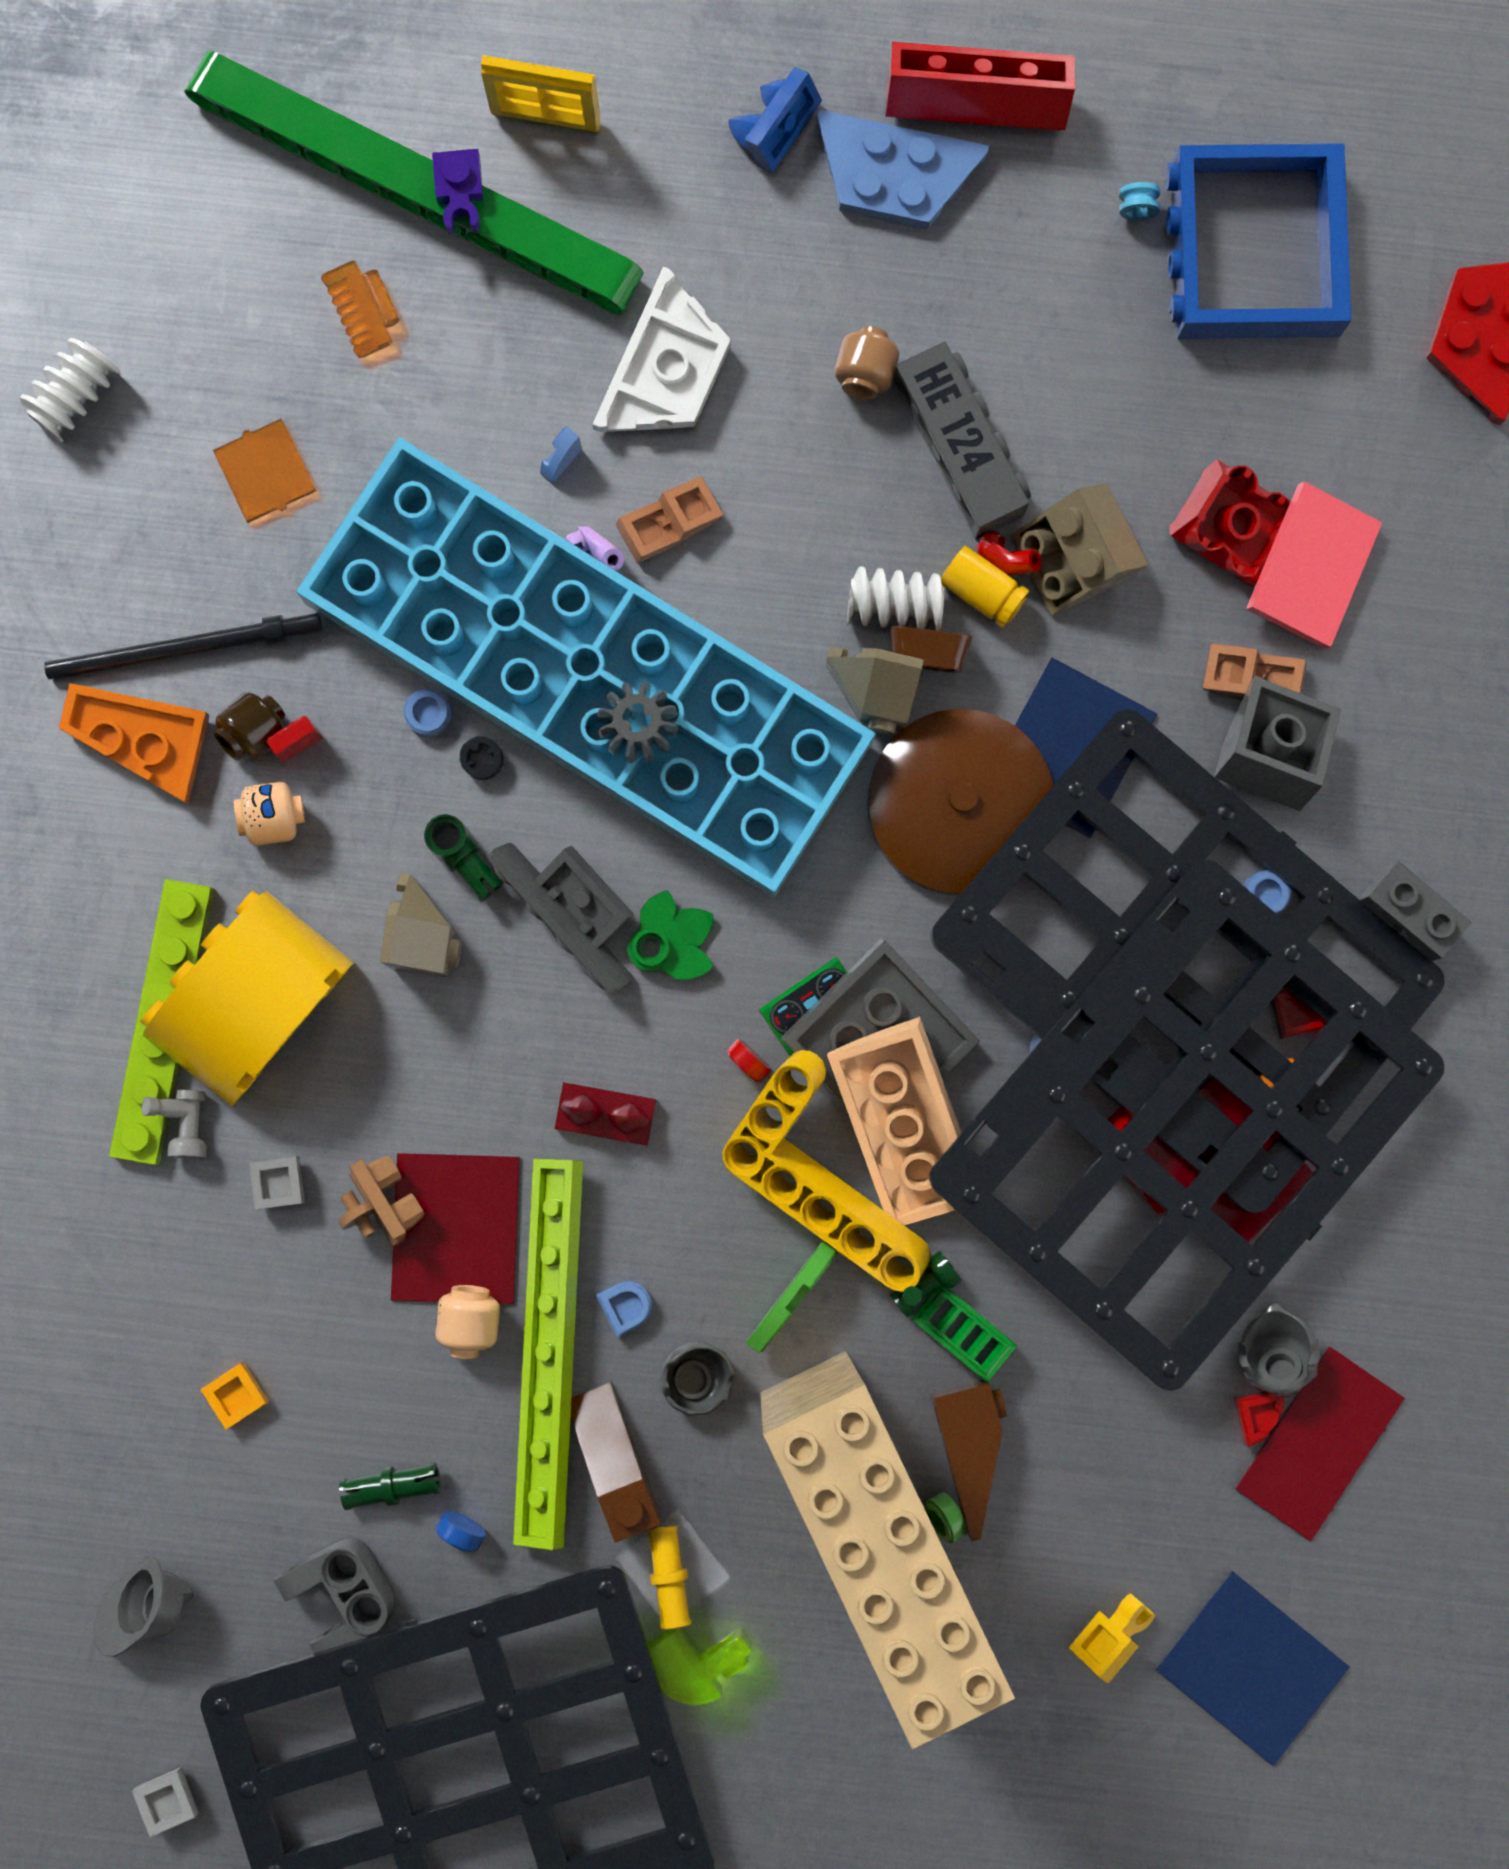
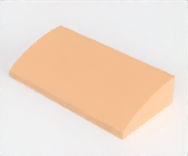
M921 1017L870 1034L829 1052L827 1057L883 1210L904 1226L954 1211L955 1209L930 1186L929 1173L932 1166L961 1134V1130Z

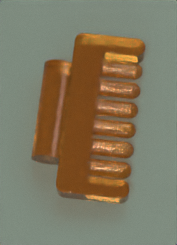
M350 261L324 273L321 276V280L328 287L327 292L329 295L333 296L350 288V290L332 298L334 305L337 306L355 298L339 306L336 309L337 314L342 316L359 308V310L342 317V325L347 326L364 318V320L348 326L345 329L346 334L351 336L368 328V330L350 338V343L354 346L353 351L356 356L364 358L390 346L392 339L387 328L396 325L400 319L378 271L370 270L362 274L358 264L355 261Z

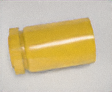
M967 545L958 552L941 577L942 585L988 619H995V624L1001 628H1004L1006 624L1013 620L1027 600V595L1030 591L1023 585L1018 587L1016 580Z

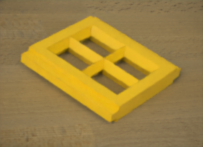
M486 55L482 56L481 75L491 114L599 132L601 114L595 74Z

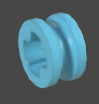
M1135 182L1124 185L1119 190V198L1124 201L1119 207L1120 216L1130 220H1144L1157 216L1161 211V205L1155 200L1160 196V187L1150 182Z

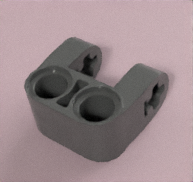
M347 1538L326 1547L273 1579L285 1601L323 1582L341 1613L343 1621L327 1629L309 1643L314 1653L372 1636L384 1626L395 1608L396 1598L391 1586L369 1548L358 1539ZM347 1555L351 1557L357 1567L356 1574L345 1575L341 1573L335 1563L336 1556ZM369 1597L376 1600L380 1606L381 1615L377 1617L365 1615L359 1605L360 1599Z

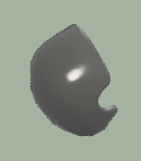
M688 1342L675 1348L664 1362L660 1377L661 1392L672 1408L688 1416L706 1415L728 1400L732 1380L735 1377V1369L726 1353L707 1342Z

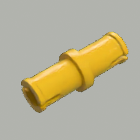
M677 1525L647 1530L654 1571L649 1577L650 1584L656 1585L661 1629L678 1628L692 1624L689 1617L684 1580L689 1579L687 1568H682Z

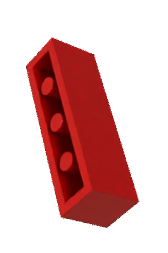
M892 42L886 82L885 117L1066 131L1075 92V59L1071 55Z

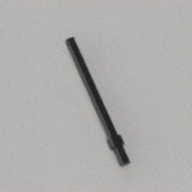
M319 613L285 619L282 615L262 618V623L45 661L44 669L48 680L263 641H266L268 645L284 643L291 636L323 631V626Z

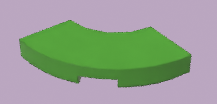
M823 1240L768 1310L745 1344L758 1354L760 1351L763 1352L793 1315L794 1310L810 1289L812 1290L839 1251Z

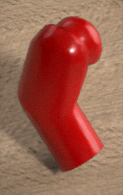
M997 531L984 532L980 538V543L976 545L979 555L1009 576L1037 572L1042 565L1041 555L1037 549L1010 552L1004 548L1005 538L1003 536L1000 537V533Z

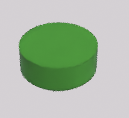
M941 1492L926 1502V1513L935 1532L944 1542L952 1544L967 1535L968 1530L965 1519L957 1504L947 1493Z

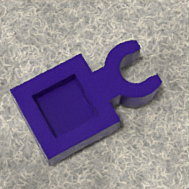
M467 149L433 152L435 195L438 204H448L443 213V221L448 234H454V221L459 216L469 217L472 232H478L480 219L477 209L471 201L484 200L479 150Z

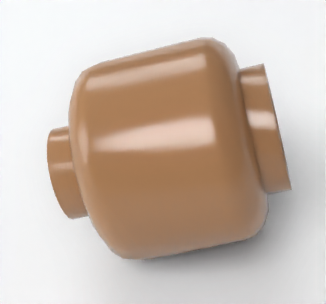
M874 326L862 327L861 331L851 332L843 338L834 375L846 394L858 399H875L878 394L888 391L893 383L895 367L899 359V350L896 344L888 338V334L884 330Z

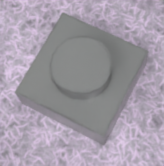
M299 1156L249 1163L254 1210L305 1203Z
M182 1767L138 1785L132 1790L149 1838L189 1821L199 1814Z

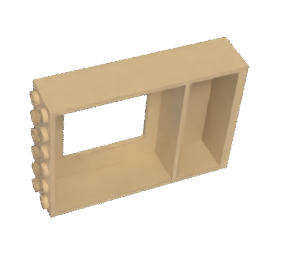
M844 1351L760 1392L763 1436L912 1750L1015 1699L873 1400L847 1352Z

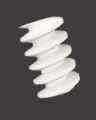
M69 338L66 343L73 356L62 352H57L55 355L61 371L50 366H46L43 369V373L50 384L48 385L37 380L31 383V387L38 398L36 399L25 394L19 397V401L29 417L60 442H63V439L56 429L58 426L70 430L75 428L68 415L70 411L82 416L87 414L80 399L83 397L94 402L98 401L99 398L92 385L95 383L105 388L110 386L103 372L107 369L117 374L121 373L120 369L99 350L89 343L75 338Z
M859 566L853 579H851L847 625L850 624L855 612H859L862 625L868 627L873 615L878 614L881 628H886L891 617L896 616L899 626L906 627L910 618H915L917 628L925 629L929 619H932L936 631H940L944 606V588L940 575L933 573L927 586H924L921 573L914 572L909 583L906 584L903 572L896 570L891 581L887 582L883 568H878L872 580L869 581L865 567Z

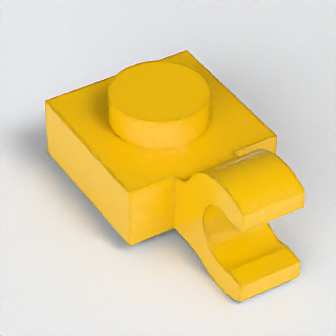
M1130 1593L1121 1601L1110 1619L1099 1611L1068 1648L1099 1678L1108 1684L1139 1648L1130 1637L1135 1633L1145 1630L1152 1623L1156 1615Z

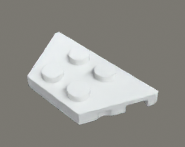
M663 267L593 422V428L598 432L695 427L729 351L731 339L717 323L712 322L707 317L705 309L694 297H690L675 280L673 272L666 267Z

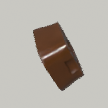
M892 626L890 629L892 652L923 659L922 669L948 673H961L963 671L972 636L902 626Z

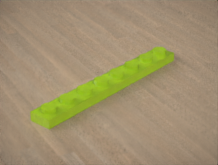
M533 1159L513 1545L547 1550L564 1548L583 1177V1161Z

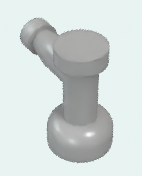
M177 1090L176 1099L144 1098L142 1102V1113L144 1116L159 1115L180 1119L179 1136L169 1142L167 1157L185 1159L206 1158V1143L198 1139L200 1102H205V1091Z

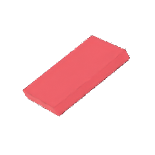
M1307 482L1298 484L1246 609L1322 649L1330 648L1382 522Z

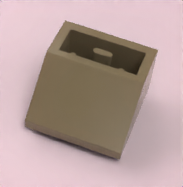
M1108 484L1075 490L1011 534L1019 551L1037 549L1041 555L1042 565L1040 570L1030 574L1051 616L1117 586L1148 566Z

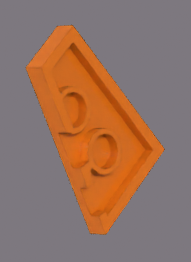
M69 683L59 729L189 805L210 715L205 711Z

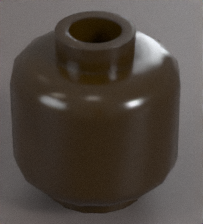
M245 692L218 713L215 719L217 730L214 732V737L222 749L234 760L239 761L243 758L247 761L255 762L271 750L266 742L267 738L284 728L281 720L285 717V713L271 696L266 695L264 698H261L254 693Z

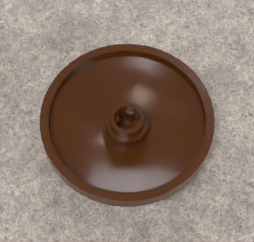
M973 709L938 711L917 719L906 728H903L881 753L874 767L868 789L867 806L870 827L874 839L885 858L905 878L914 884L937 893L960 895L1053 787V782L1048 766L1038 748L1026 734L1010 722L996 715Z

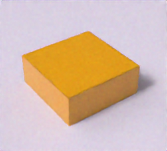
M245 1362L238 1364L200 1389L225 1430L270 1402Z

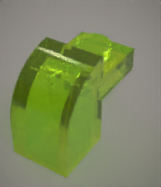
M684 1626L668 1629L647 1643L662 1692L677 1702L689 1705L706 1704L721 1698L722 1685L716 1676L722 1673L725 1678L736 1674L749 1663L746 1656L752 1653V1642L742 1627L702 1654Z

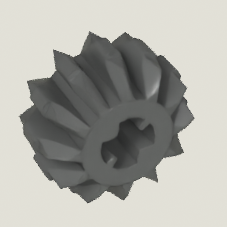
M629 682L623 683L622 690L625 697L622 700L612 692L606 695L607 702L614 710L605 708L598 710V718L603 722L610 723L598 730L601 739L614 738L608 747L612 755L619 753L626 746L625 759L628 763L635 761L637 750H643L646 762H652L654 760L651 749L653 745L665 753L670 749L668 741L662 735L676 736L678 734V726L668 722V720L677 716L676 706L668 705L662 707L668 698L667 692L664 690L656 692L649 698V682H642L639 694H633L632 686ZM635 713H643L646 723L649 724L647 728L641 725V732H633L630 722L627 721L629 717L635 720Z

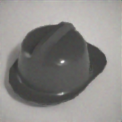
M155 1557L144 1558L134 1569L109 1589L99 1605L94 1622V1640L97 1649L104 1656L116 1657L127 1651L141 1639L163 1637L169 1634L177 1625L182 1609L193 1598V1590L183 1585L175 1574L163 1570Z

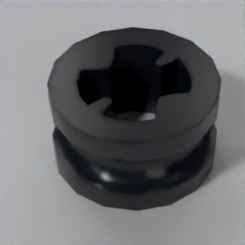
M476 736L463 744L459 760L462 768L471 777L478 780H487L495 777L500 772L504 756L501 748L492 739ZM482 746L489 747L490 749L487 753L490 756H494L492 764H484L481 770L473 769L476 763L472 760L470 761L471 753H479Z

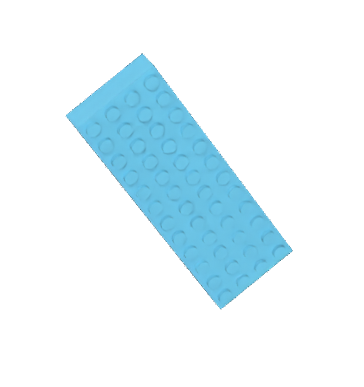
M398 437L296 591L308 607L772 898L776 897L870 749L876 733L401 437ZM645 681L650 683L649 698L656 692L664 690L667 692L668 698L662 707L668 705L676 706L678 714L673 719L668 720V722L678 726V734L676 736L662 735L668 741L670 749L665 753L653 745L651 747L654 756L652 762H646L643 750H637L635 761L628 763L625 759L626 746L619 753L612 755L608 747L614 738H600L598 730L610 723L601 721L597 714L599 709L614 710L606 700V695L609 692L616 694L622 700L625 697L622 690L623 683L629 682L632 686L633 694H639L640 685ZM635 713V720L631 717L627 719L633 732H641V725H644L645 728L649 726L643 713Z

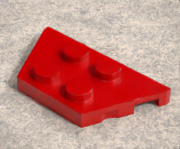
M1509 262L1457 269L1452 276L1426 359L1441 373L1447 374L1452 378L1454 386L1467 398L1472 395L1491 413L1488 418L1497 425H1501L1506 420L1509 412Z

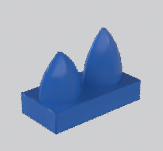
M797 67L792 69L786 79L775 80L760 86L761 98L766 106L762 115L747 114L728 120L730 131L740 145L752 153L760 168L772 173L822 102L809 72Z

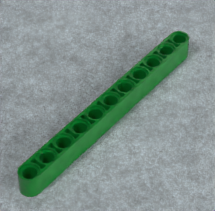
M213 51L205 52L184 90L186 96L193 103L446 230L443 213L448 204L437 203L433 160ZM483 186L484 200L471 201L479 215V231L472 232L469 217L459 216L455 219L454 235L613 314L621 315L644 274L640 266L631 259Z

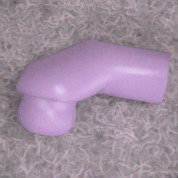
M577 527L578 531L569 533L566 536V541L582 551L588 552L590 556L611 569L617 571L622 567L624 563L622 552L591 527Z

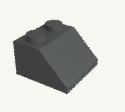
M1254 676L1224 739L1214 778L1301 811L1323 787L1341 709Z

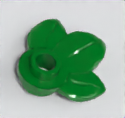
M668 890L652 896L640 910V928L631 935L628 941L627 951L631 962L642 971L656 972L663 970L677 980H690L706 974L713 968V964L709 957L698 947L704 943L710 933L713 924V914L696 908L676 911L674 899ZM647 941H656L660 945V952L657 956L647 957L642 953V947Z

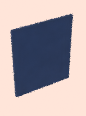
M1051 657L1014 726L1026 734L1038 748L1048 766L1054 785L1118 711L1124 709L1134 710L1151 724L1158 713ZM1128 751L1096 788L1110 802L1134 759V756ZM1076 812L1065 824L1090 839L1096 830Z
M1231 1571L1155 1670L1274 1767L1350 1666L1236 1573Z

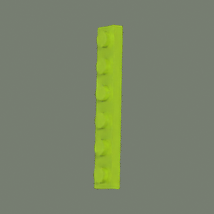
M169 879L164 880L109 1157L160 1165L169 1118L159 1115L144 1116L142 1113V1102L145 1097L173 1099L180 1065L143 1036L146 1026L140 1021L158 1000L164 1003L173 992L175 987L169 981L177 970L187 960L195 965L201 958L203 951L201 944L206 936L215 890L212 887Z

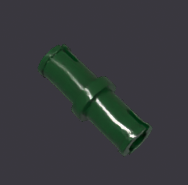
M436 1462L401 1470H395L391 1466L382 1468L379 1474L341 1479L339 1484L340 1492L352 1493L360 1491L357 1494L340 1496L344 1510L383 1502L387 1506H394L399 1504L400 1499L432 1493L439 1494L441 1492V1481L433 1479L421 1482L422 1479L439 1477V1468Z

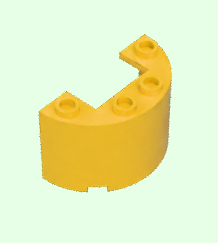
M252 890L235 910V913L239 916L227 928L219 923L208 934L201 944L207 951L195 965L187 960L177 970L169 981L175 987L173 992L164 1003L158 1000L140 1021L146 1026L143 1033L145 1038L232 1108L319 1002L326 998L354 964L350 958L268 891L258 895Z

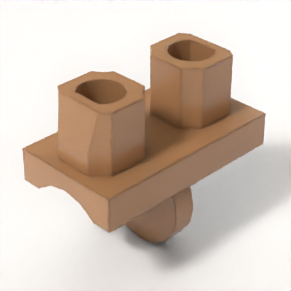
M386 1156L367 1165L361 1159L349 1166L351 1170L349 1176L365 1202L360 1204L353 1191L341 1197L348 1210L338 1220L342 1229L345 1230L357 1225L363 1237L367 1238L377 1231L369 1219L373 1214L392 1247L403 1242L406 1231L410 1230L424 1218V1212L412 1193L389 1205L382 1191L402 1179L391 1157Z

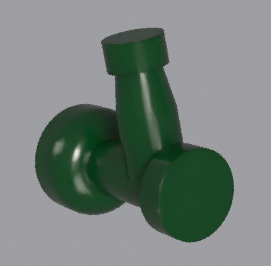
M940 1250L931 1256L928 1264L930 1270L921 1276L917 1285L907 1287L904 1292L894 1291L890 1294L906 1317L915 1312L912 1308L913 1306L917 1305L939 1286L943 1285L946 1288H953L963 1281Z

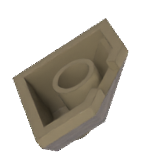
M829 648L826 668L858 720L868 723L870 730L882 735L893 736L896 730L901 731L903 728H906L924 660L875 648H863V652L858 653L856 657H847L848 650L844 648Z
M400 873L397 891L404 893L401 901L390 903L386 916L380 963L395 971L449 977L451 967H458L462 942L460 939H455L456 931L418 881L410 874Z

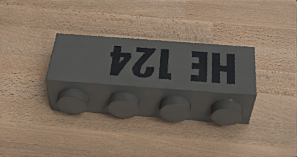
M946 341L896 364L893 380L974 538L977 539L984 532L994 531L1024 516L1029 505L1028 499L1031 498V493L1021 473L1014 474L1007 461L1010 458V452L1003 436L999 432L993 434L986 418H989V411L983 397L979 392L972 393L966 381L969 375L963 358L958 352L952 354Z

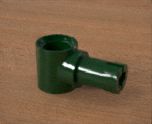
M443 814L429 821L424 831V840L428 849L442 860L451 872L456 870L478 896L480 902L491 896V893L483 885V881H487L495 892L502 887L504 882L499 879L478 853L480 847L457 817ZM449 827L458 829L460 838L453 848L446 850L438 848L436 839L441 830Z

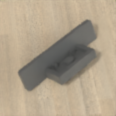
M512 843L495 848L487 855L488 860L495 866L494 870L497 876L504 883L514 887L526 901L525 904L530 913L536 918L543 920L557 935V941L560 946L580 960L588 969L589 977L598 987L614 995L634 980L632 974L604 945L634 914L572 845L563 849L541 873L536 870Z

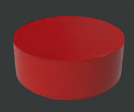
M740 1038L727 1049V1055L757 1083L762 1082L772 1071L771 1067Z

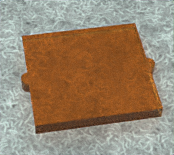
M282 418L253 432L245 430L242 437L213 450L247 523L277 509L284 512L288 504L316 492Z

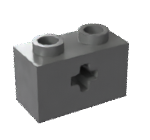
M1399 861L1383 868L1358 898L1360 902L1391 928H1394L1399 935L1431 962L1443 958L1472 923Z

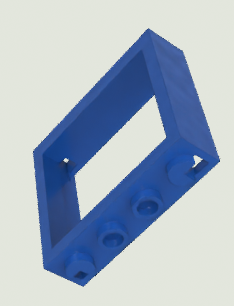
M1345 143L1179 145L1173 162L1167 163V178L1165 181L1166 191H1172L1173 206H1169L1167 210L1166 230L1168 235H1174V250H1170L1168 255V278L1175 279L1176 295H1171L1169 314L1172 315V322H1177V339L1341 337L1351 322ZM1316 171L1321 308L1199 309L1194 173Z

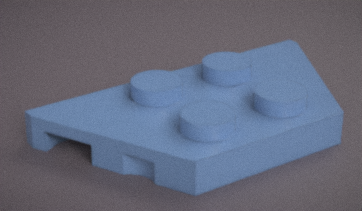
M818 109L817 127L818 131L821 132L826 151L825 157L829 172L834 181V191L840 211L928 229L941 214L942 208L946 203L953 200L963 188L966 179L978 165L981 166L987 157L988 145Z

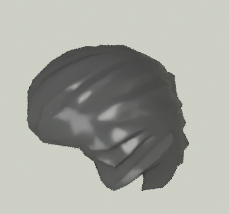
M1275 1302L1261 1310L1245 1326L1241 1340L1238 1341L1239 1363L1244 1368V1374L1248 1378V1383L1279 1399L1289 1398L1292 1394H1297L1313 1378L1317 1377L1320 1360L1319 1340L1315 1337L1312 1328L1306 1320L1284 1309Z

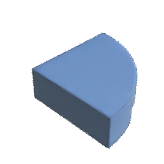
M567 426L563 427L552 442L553 446L557 449L547 460L545 459L541 462L540 474L552 484L582 451L579 436Z

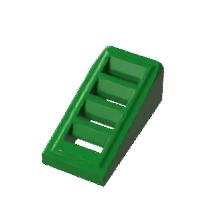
M943 1285L930 1294L911 1318L986 1382L994 1376L1017 1347L1012 1340ZM947 1299L953 1306L935 1327L929 1320ZM961 1312L968 1317L954 1336L949 1339L944 1333ZM978 1325L983 1331L965 1352L959 1346L974 1327ZM994 1338L998 1342L997 1346L980 1365L974 1359L990 1339Z

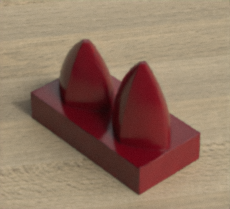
M563 1082L554 1129L648 1146L656 1099Z

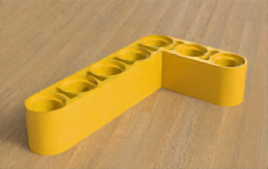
M806 1050L794 1052L776 1070L725 1144L722 1152L723 1162L733 1175L886 1287L894 1291L904 1292L907 1287L917 1285L931 1259V1251L928 1244L920 1236L785 1139L822 1086L826 1077V1067L823 1060L817 1054ZM791 1070L801 1072L806 1077L808 1086L798 1084L792 1078ZM766 1106L777 1109L782 1116V1121L772 1119L768 1115ZM742 1142L752 1145L756 1149L758 1156L748 1154L744 1150ZM780 1171L790 1173L795 1178L796 1184L786 1182L782 1178ZM818 1199L829 1201L834 1206L835 1212L824 1210ZM857 1228L869 1230L875 1240L863 1238ZM896 1256L907 1258L914 1268L901 1266L897 1262Z

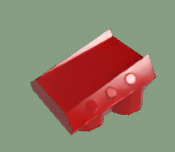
M1216 459L1201 472L1200 480L1174 522L1169 525L1170 536L1252 587L1259 579L1290 505V500L1280 492H1269L1258 485L1256 473L1246 465L1229 467Z

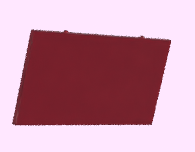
M1328 1346L1319 1360L1317 1377L1313 1378L1307 1386H1304L1297 1393L1235 1489L1312 1541L1330 1512L1334 1511L1337 1501L1381 1434L1386 1431L1387 1425L1405 1398Z

